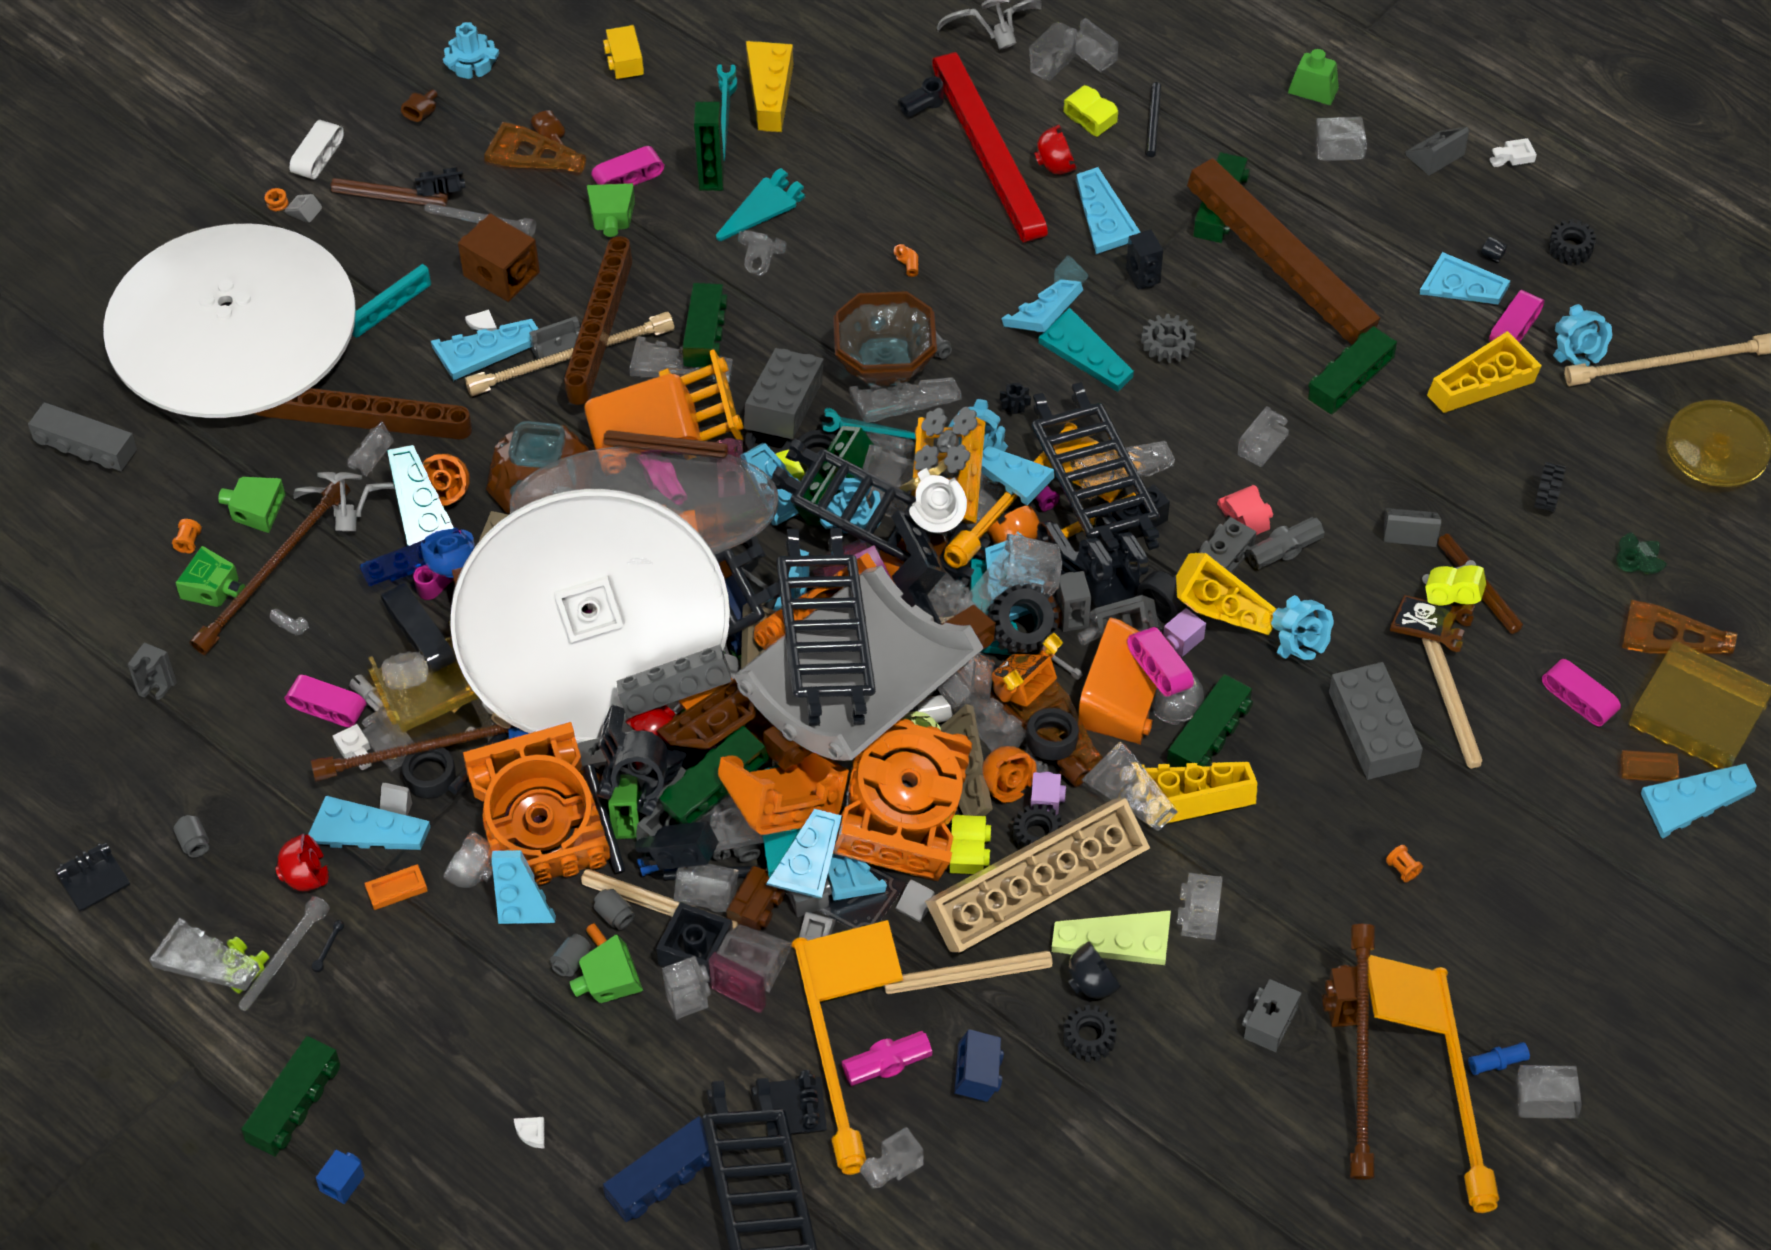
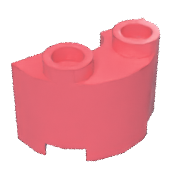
M1255 485L1218 499L1217 505L1225 516H1230L1257 531L1256 535L1270 530L1269 519L1273 517V512L1268 503L1264 504Z

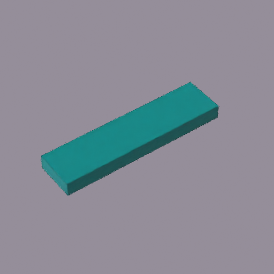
M421 264L356 311L352 335L355 338L359 337L431 285L428 267Z

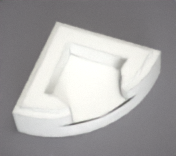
M489 310L465 317L467 325L473 330H497Z
M544 1117L514 1119L517 1134L523 1142L532 1147L544 1148Z

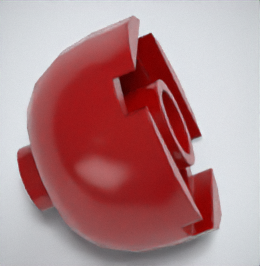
M1060 124L1043 132L1037 142L1038 151L1034 152L1039 166L1044 164L1046 169L1053 174H1065L1077 169L1075 164L1070 165L1069 161H1074L1065 136H1063L1062 132L1058 133L1062 130Z
M664 705L626 719L625 723L633 730L654 733L664 741L668 750H672L674 745L666 742L657 732V729L674 719L673 717L676 715L668 706Z
M302 834L292 838L280 849L276 873L279 879L285 881L290 887L298 891H309L327 884L329 879L327 865L322 868L319 860L324 857L317 842L309 834L305 836Z

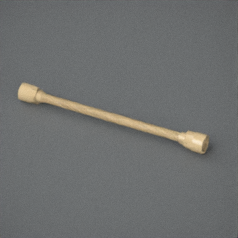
M667 311L649 317V322L644 323L643 326L641 325L622 333L619 332V334L616 333L613 336L610 335L606 347L645 334L654 333L655 336L673 331L674 324L670 313ZM571 348V350L568 349V351L565 350V352L562 351L559 354L556 353L501 371V373H495V375L492 373L485 375L484 372L465 377L468 392L473 397L490 391V387L494 386L497 382L499 383L500 381L502 382L503 380L505 381L506 379L508 380L509 378L511 379L512 377L514 378L542 367L569 360L574 349Z
M1771 333L1753 336V340H1749L1747 343L1599 367H1588L1586 363L1566 366L1564 371L1565 380L1568 386L1590 383V379H1594L1596 376L1744 352H1756L1757 355L1771 354Z

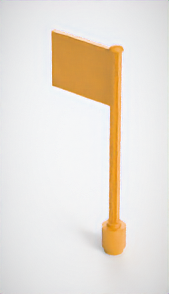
M1068 422L1060 433L1078 428L1074 423ZM1084 437L1055 445L1053 448L1056 454H1061L1100 442L1090 437ZM1111 450L1063 463L1062 466L1065 472H1070L1118 459L1119 457L1116 451ZM1044 451L1034 461L1035 463L1052 468ZM1133 461L1137 471H1139L1141 464ZM1120 468L1073 481V483L1082 488H1087L1127 477L1128 474L1125 468ZM1122 489L1098 496L1108 502H1112ZM1006 492L971 531H960L945 548V561L954 568L965 566L980 550L981 543L979 539L1018 495L1015 493L1011 495Z
M888 920L811 940L799 937L792 942V947L796 950L838 1127L836 1135L832 1138L834 1153L838 1167L847 1175L863 1171L867 1159L860 1132L853 1130L849 1126L820 1002L903 981Z
M1370 955L1369 963H1367L1369 964V974L1367 975H1369L1368 983L1374 1017L1445 1034L1471 1165L1469 1171L1464 1175L1469 1204L1478 1213L1493 1211L1497 1208L1499 1195L1494 1171L1483 1164L1446 978L1448 971L1442 967L1429 970Z

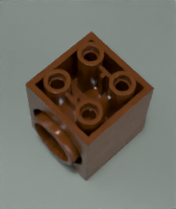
M491 213L479 221L476 227L467 235H464L458 242L463 276L507 302L540 273L536 240Z

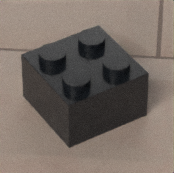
M680 902L656 948L658 965L711 984L719 968L718 965H720L717 961L722 962L720 961L721 957L724 958L734 938L732 920Z

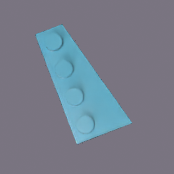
M1098 167L1076 174V183L1096 254L1128 244L1129 236L1141 233Z
M532 319L501 325L498 330H478L477 334L463 337L460 334L452 336V340L448 341L432 340L431 345L452 379L456 380L530 348L529 332L537 330L538 327Z
M1742 764L1643 787L1641 795L1663 839L1669 836L1672 831L1678 828H1685L1699 817H1706L1712 814L1715 809L1723 805L1728 806L1755 792L1757 785L1747 765Z
M326 796L309 835L317 844L330 845L331 848H342L343 845H358L359 848L384 846L385 849L421 850L431 826L427 820Z

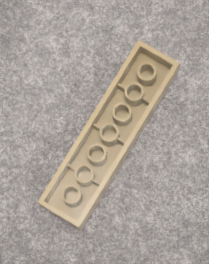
M1117 798L927 899L925 903L949 952H962L1150 849L1127 799Z

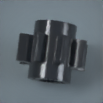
M1019 382L1010 385L1006 384V391H1000L1002 409H1007L1011 414L1024 413L1025 405H1031L1029 388H1025Z

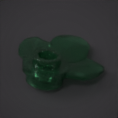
M1632 532L1620 539V551L1617 554L1616 563L1622 570L1627 572L1640 570L1645 573H1657L1666 567L1667 563L1657 558L1660 542H1639Z

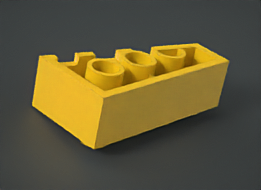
M746 41L747 63L758 130L782 132L793 70V44Z
M1507 331L1435 377L1427 396L1445 413L1535 382L1542 365Z
M1249 762L1212 763V766L1207 767L1199 766L1197 763H1186V767H1170L1169 764H1158V768H1144V765H1134V787L1150 827L1256 804L1257 780Z

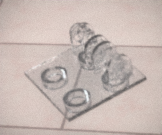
M948 572L927 595L941 623H944L973 604L975 605L964 592L965 585L959 580L955 582Z

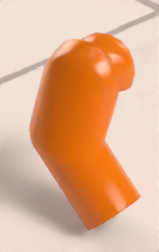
M903 244L895 246L893 250L894 255L900 262L906 265V274L910 277L917 276V253Z

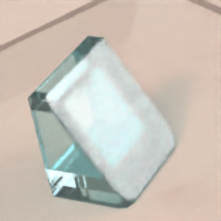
M1066 256L1055 269L1054 282L1062 279L1078 281L1082 284L1088 278V274L1070 256Z

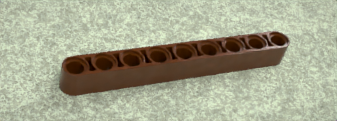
M623 236L614 237L607 244L564 381L567 398L570 403L575 405L584 404L590 399L632 265L630 241Z
M309 388L290 401L255 413L263 417L450 439H465L472 433L470 414L468 409L463 406Z

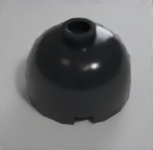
M1090 941L1082 944L1072 953L1068 962V969L1072 977L1068 979V982L1077 994L1082 991L1089 998L1102 999L1112 995L1121 987Z

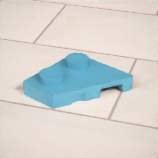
M832 854L827 880L831 887L833 900L883 893L886 891L887 884L883 879L879 881L870 872L871 867L866 862Z

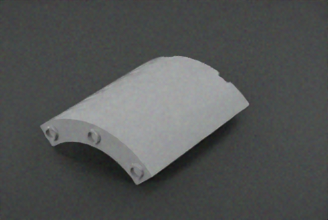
M882 566L868 568L859 574L876 687L874 695L864 696L867 707V714H864L865 724L853 725L851 697H819L822 707L820 726H809L806 698H796L792 693L785 635L733 676L738 683L739 691L749 698L755 707L782 732L786 739L793 740L802 747L823 757L842 761L854 759L984 649L970 625L961 626L950 623L940 625L933 622V616L918 606H909L901 598L903 593L894 584ZM843 587L831 598L852 597L850 587ZM853 608L816 609L803 620L855 618ZM856 630L796 631L797 642L858 641ZM859 652L799 653L800 664L861 663ZM863 674L801 675L803 687L864 685Z

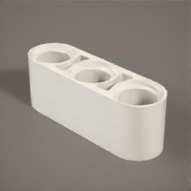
M318 120L292 156L290 171L294 174L316 179L340 145L344 134L343 127Z

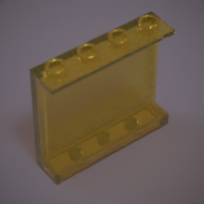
M452 636L446 638V640L452 648L454 655L456 657L452 642ZM417 652L379 669L373 656L369 657L373 667L368 669L374 681L392 725L398 723L402 733L479 698L464 677L457 658L456 662L431 673Z
M1674 641L1635 706L1629 725L1634 726L1641 732H1646L1661 739L1666 744L1676 746L1691 756L1699 757L1716 768L1725 769L1733 767L1736 757L1760 715L1770 703L1771 685Z

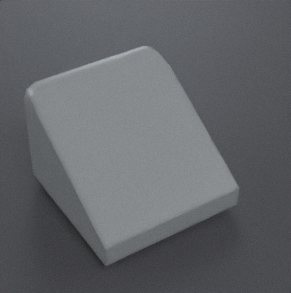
M313 194L297 195L284 212L289 216L309 223L320 212L322 206Z
M383 783L381 786L380 809L407 816L412 806L409 789Z
M910 880L896 906V910L920 923L929 910L925 901L935 896V893L920 883Z
M806 912L799 937L811 940L831 935L836 919Z

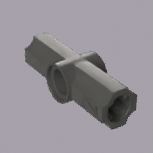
M1311 517L1290 528L1287 526L1278 527L1270 534L1268 539L1247 548L1246 555L1249 563L1254 569L1257 568L1259 570L1281 558L1285 561L1295 558L1302 548L1324 538L1325 532L1322 523L1317 517Z

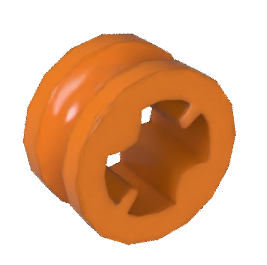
M274 188L265 194V201L270 210L281 211L288 206V199L283 189Z

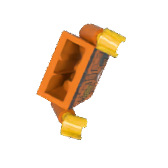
M1052 633L1043 641L1042 644L1045 647H1043L1039 654H1014L1000 666L992 665L989 668L988 677L993 681L994 692L1002 702L1011 701L1027 707L1057 679L1051 659L1063 642L1055 633Z

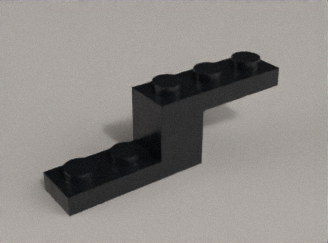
M897 510L893 514L892 519L897 526V532L902 536L906 544V550L911 556L892 575L896 586L903 593V600L909 606H918L933 616V622L941 625L942 623L927 593L946 574V571L924 529L913 520L910 513Z

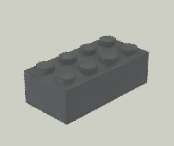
M775 348L745 403L744 429L793 439L822 384L824 358Z
M1376 663L1332 674L1329 694L1367 780L1419 767L1423 748L1384 663Z

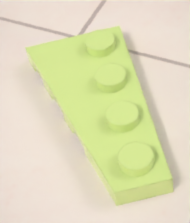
M1171 911L1057 921L1054 925L1052 952L1072 954L1079 946L1090 941L1102 958L1165 965Z

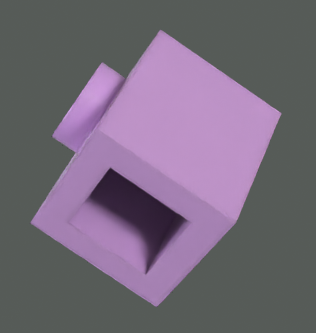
M1185 608L1164 626L1163 636L1173 649L1183 657L1204 639L1206 623Z
M1033 772L1031 810H1033V804H1038V809H1042L1043 805H1047V811L1053 808L1056 810V815L1058 814L1059 802H1065L1066 786L1060 785L1061 774Z

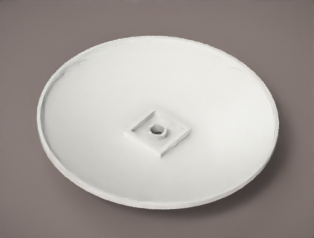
M219 225L175 238L158 247L133 266L116 287L109 301L104 319L105 347L111 365L120 379L135 394L149 403L174 413L194 417L226 418L261 412L290 401L318 383L334 367L344 353L352 336L356 316L355 298L349 278L340 263L331 253L313 240L296 232L269 225ZM225 302H231V303H232V304L229 305V306H226V305L220 306L221 304H223V303H225Z
M608 489L566 491L533 501L514 511L495 525L475 546L460 572L453 593L451 605L452 642L458 664L467 682L482 702L496 715L527 733L571 722L578 744L579 742L601 738L603 724L612 704L623 708L618 696L617 680L717 645H721L722 650H724L729 629V599L723 573L712 550L701 535L686 520L672 510L645 497L623 491ZM587 603H592L597 607L590 614L584 613L581 609ZM678 701L666 705L676 714L683 709ZM625 713L621 731L629 734L635 730L625 723L627 719Z

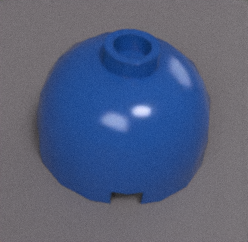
M444 529L427 535L425 543L421 542V551L428 568L439 575L453 578L452 570L462 568L475 548L473 535L460 529L461 534L453 533L452 529Z

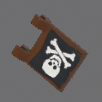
M1404 595L1391 624L1390 631L1442 642L1450 650L1460 652L1463 646L1464 630L1459 628L1452 629L1455 620L1464 626H1471L1474 616L1466 614L1472 615L1475 605H1433L1428 603V600Z

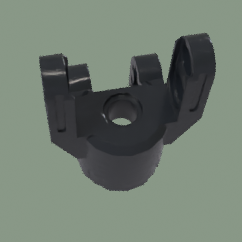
M1111 513L1095 517L1094 526L1098 527L1117 521ZM1046 521L1037 525L1038 541L1058 572L1065 574L1068 572L1084 571L1091 599L1097 608L1130 599L1137 595V589L1140 584L1139 578L1148 572L1149 561L1132 533L1120 531L1112 534L1119 543V549H1116L1119 559L1112 561L1101 541H1099V537L1081 540L1079 551L1075 552L1058 524Z
M612 704L603 724L599 744L607 763L600 779L597 796L610 800L615 787H619L621 772H625L644 780L639 794L637 810L642 814L651 816L659 793L663 789V784L677 776L686 758L687 747L674 745L670 751L667 749L664 741L652 732L643 730L630 732L629 734L622 732L625 711L623 708Z

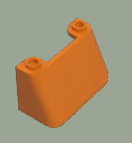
M676 374L662 375L592 398L584 406L601 471L606 479L618 476L626 470V458L650 451L607 446L604 444V433L607 430L701 441L694 400L682 378Z
M1110 617L1081 694L1078 727L1141 745L1143 736L1149 735L1153 720L1148 718L1157 687L1128 648L1127 640L1129 635L1140 631L1121 620Z
M813 752L799 764L792 765L786 770L777 767L754 772L745 770L743 768V761L737 756H725L720 759L718 769L720 780L750 828L760 835L802 828L814 809L837 815L840 813L849 770L830 758Z

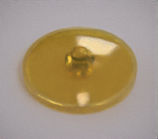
M1704 400L1684 407L1674 416L1667 432V450L1675 465L1694 480L1712 486L1732 487L1746 484L1763 473L1771 457V435L1764 422L1747 408L1728 401Z

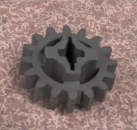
M1166 314L1164 319L1157 315L1156 321L1149 319L1148 326H1143L1141 343L1144 344L1143 350L1149 351V357L1157 355L1159 362L1163 358H1167L1168 363H1171L1172 358L1181 361L1182 355L1189 357L1190 351H1194L1196 333H1193L1194 326H1188L1187 319L1179 321V315H1176L1174 319L1170 318L1169 314Z

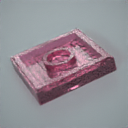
M714 952L709 959L712 989L761 1013L766 1006L764 977Z

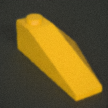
M1188 554L1176 575L1177 598L1196 613L1261 634H1270L1273 629L1271 624L1273 613L1277 610L1275 607L1208 554Z

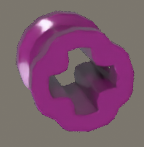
M1047 485L1035 499L1039 502V508L1042 511H1047L1056 506L1060 496Z

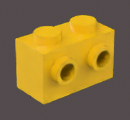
M634 25L606 30L607 40H603L605 54H610V56H607L609 70H614L616 79L643 75V60Z

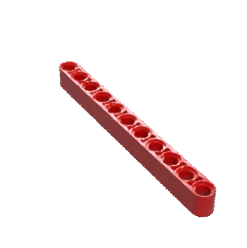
M953 52L934 57L932 64L935 75L942 80L943 90L1022 242H1028L1046 237L1048 235L1046 221L958 54Z

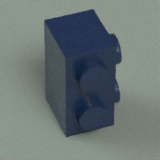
M970 1029L967 1030L958 1043L955 1079L956 1094L987 1102L994 1092L999 1091L1002 1084V1075H999V1067L1004 1056L1003 1050H1000V1037Z

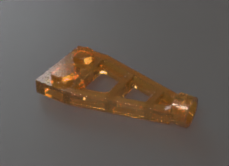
M506 122L501 124L484 154L486 162L507 167L568 169L573 172L582 173L586 165V156L584 154L576 153L575 150L526 127ZM522 141H527L536 146L531 155L515 154ZM545 148L557 152L554 159L540 158Z
M1631 600L1622 648L1645 653L1725 652L1733 654L1737 633L1718 630L1659 605ZM1662 621L1674 626L1678 631L1677 637L1672 640L1656 639L1653 636L1655 623ZM1688 629L1703 634L1705 637L1704 642H1685L1683 640L1684 631Z
M1056 680L1027 707L1008 701V706L1027 723L1035 712L1045 708L1057 707L1068 712L1078 723V737L1080 738L1077 741L1075 751L1068 757L1074 756L1090 771L1096 769L1103 761V756L1093 746L1082 721L1078 720L1079 715L1069 695ZM1043 727L1037 730L1048 741H1062L1059 735L1063 734L1064 731L1059 728Z

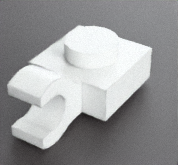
M1526 138L1507 141L1503 148H1494L1492 152L1495 157H1491L1490 161L1493 167L1502 166L1509 160L1512 165L1535 162L1537 155L1529 139Z
M357 724L333 735L334 742L344 758L362 756V754L365 755L367 753V750L371 749L368 740ZM366 763V765L363 764L362 766L359 765L361 770H364L372 766L371 763Z

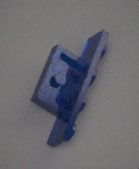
M457 527L452 528L453 533L460 534ZM425 539L360 564V570L368 586H373L388 579L392 582L410 575L417 568L426 565L421 551V542L424 544Z

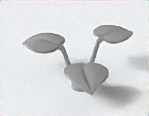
M987 0L983 2L982 8L984 9L996 5L1000 23L994 26V31L976 9H965L948 14L939 21L937 30L939 31L944 25L957 18L975 15L989 32L991 39H996L999 50L1008 48L1016 44L1013 34L1012 14L1026 9L1041 10V0H1025L1003 11V14L1008 16V24L1004 21L1000 5L1010 0Z
M320 472L317 474L318 477L326 478L334 484L340 481L341 504L338 506L333 505L335 531H356V519L361 517V510L369 492L379 489H395L394 482L366 485L357 510H354V505H346L345 479H362V475L349 472H339L337 474L334 472ZM296 488L293 498L296 499L299 496L313 492L322 493L325 488Z

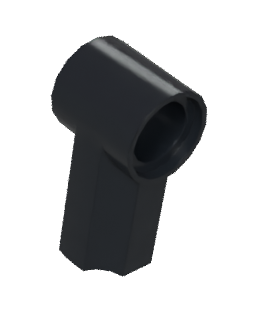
M928 77L923 80L922 87L900 98L898 105L906 118L928 107L938 108L943 105V82L938 77Z

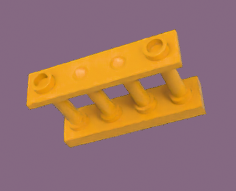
M713 349L710 351L713 364L681 376L686 386L713 374L716 375V384L690 394L694 403L718 393L721 394V403L696 412L698 423L724 412L727 418V422L700 432L701 441H707L731 431L737 441L740 442L743 440L741 430L744 429L740 416L736 415L725 373L729 371L728 365L724 357L719 358ZM668 368L659 371V376L671 374ZM681 454L686 462L696 459L694 455Z
M923 417L918 418V426L915 430V454L922 450L925 445L932 447L934 438H939L940 436L934 434L929 437L926 435V431L921 428L922 422L925 420ZM978 417L975 418L978 424L974 430L970 431L967 436L957 435L962 437V445L971 454L965 468L959 470V475L955 478L961 485L967 498L966 512L961 520L966 524H976L985 434V421ZM944 427V431H953V427ZM939 453L937 456L938 462L948 457L947 453ZM914 460L913 478H915V477L917 478V477H918V474H917V473L920 472V471H918V470L915 469V464L917 463L915 460ZM917 489L912 490L911 495L916 497Z

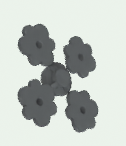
M963 407L959 415H956L953 419L955 423L953 431H944L947 417L944 415L942 408H936L933 412L929 411L926 414V419L922 422L921 428L926 431V435L929 437L934 434L940 436L937 440V447L925 445L922 450L915 454L914 460L917 462L915 469L922 471L925 468L929 470L936 466L940 450L947 453L948 457L945 458L944 464L947 465L949 473L954 474L958 469L963 470L971 454L964 445L960 444L958 446L959 438L957 435L967 436L970 431L977 427L976 411Z

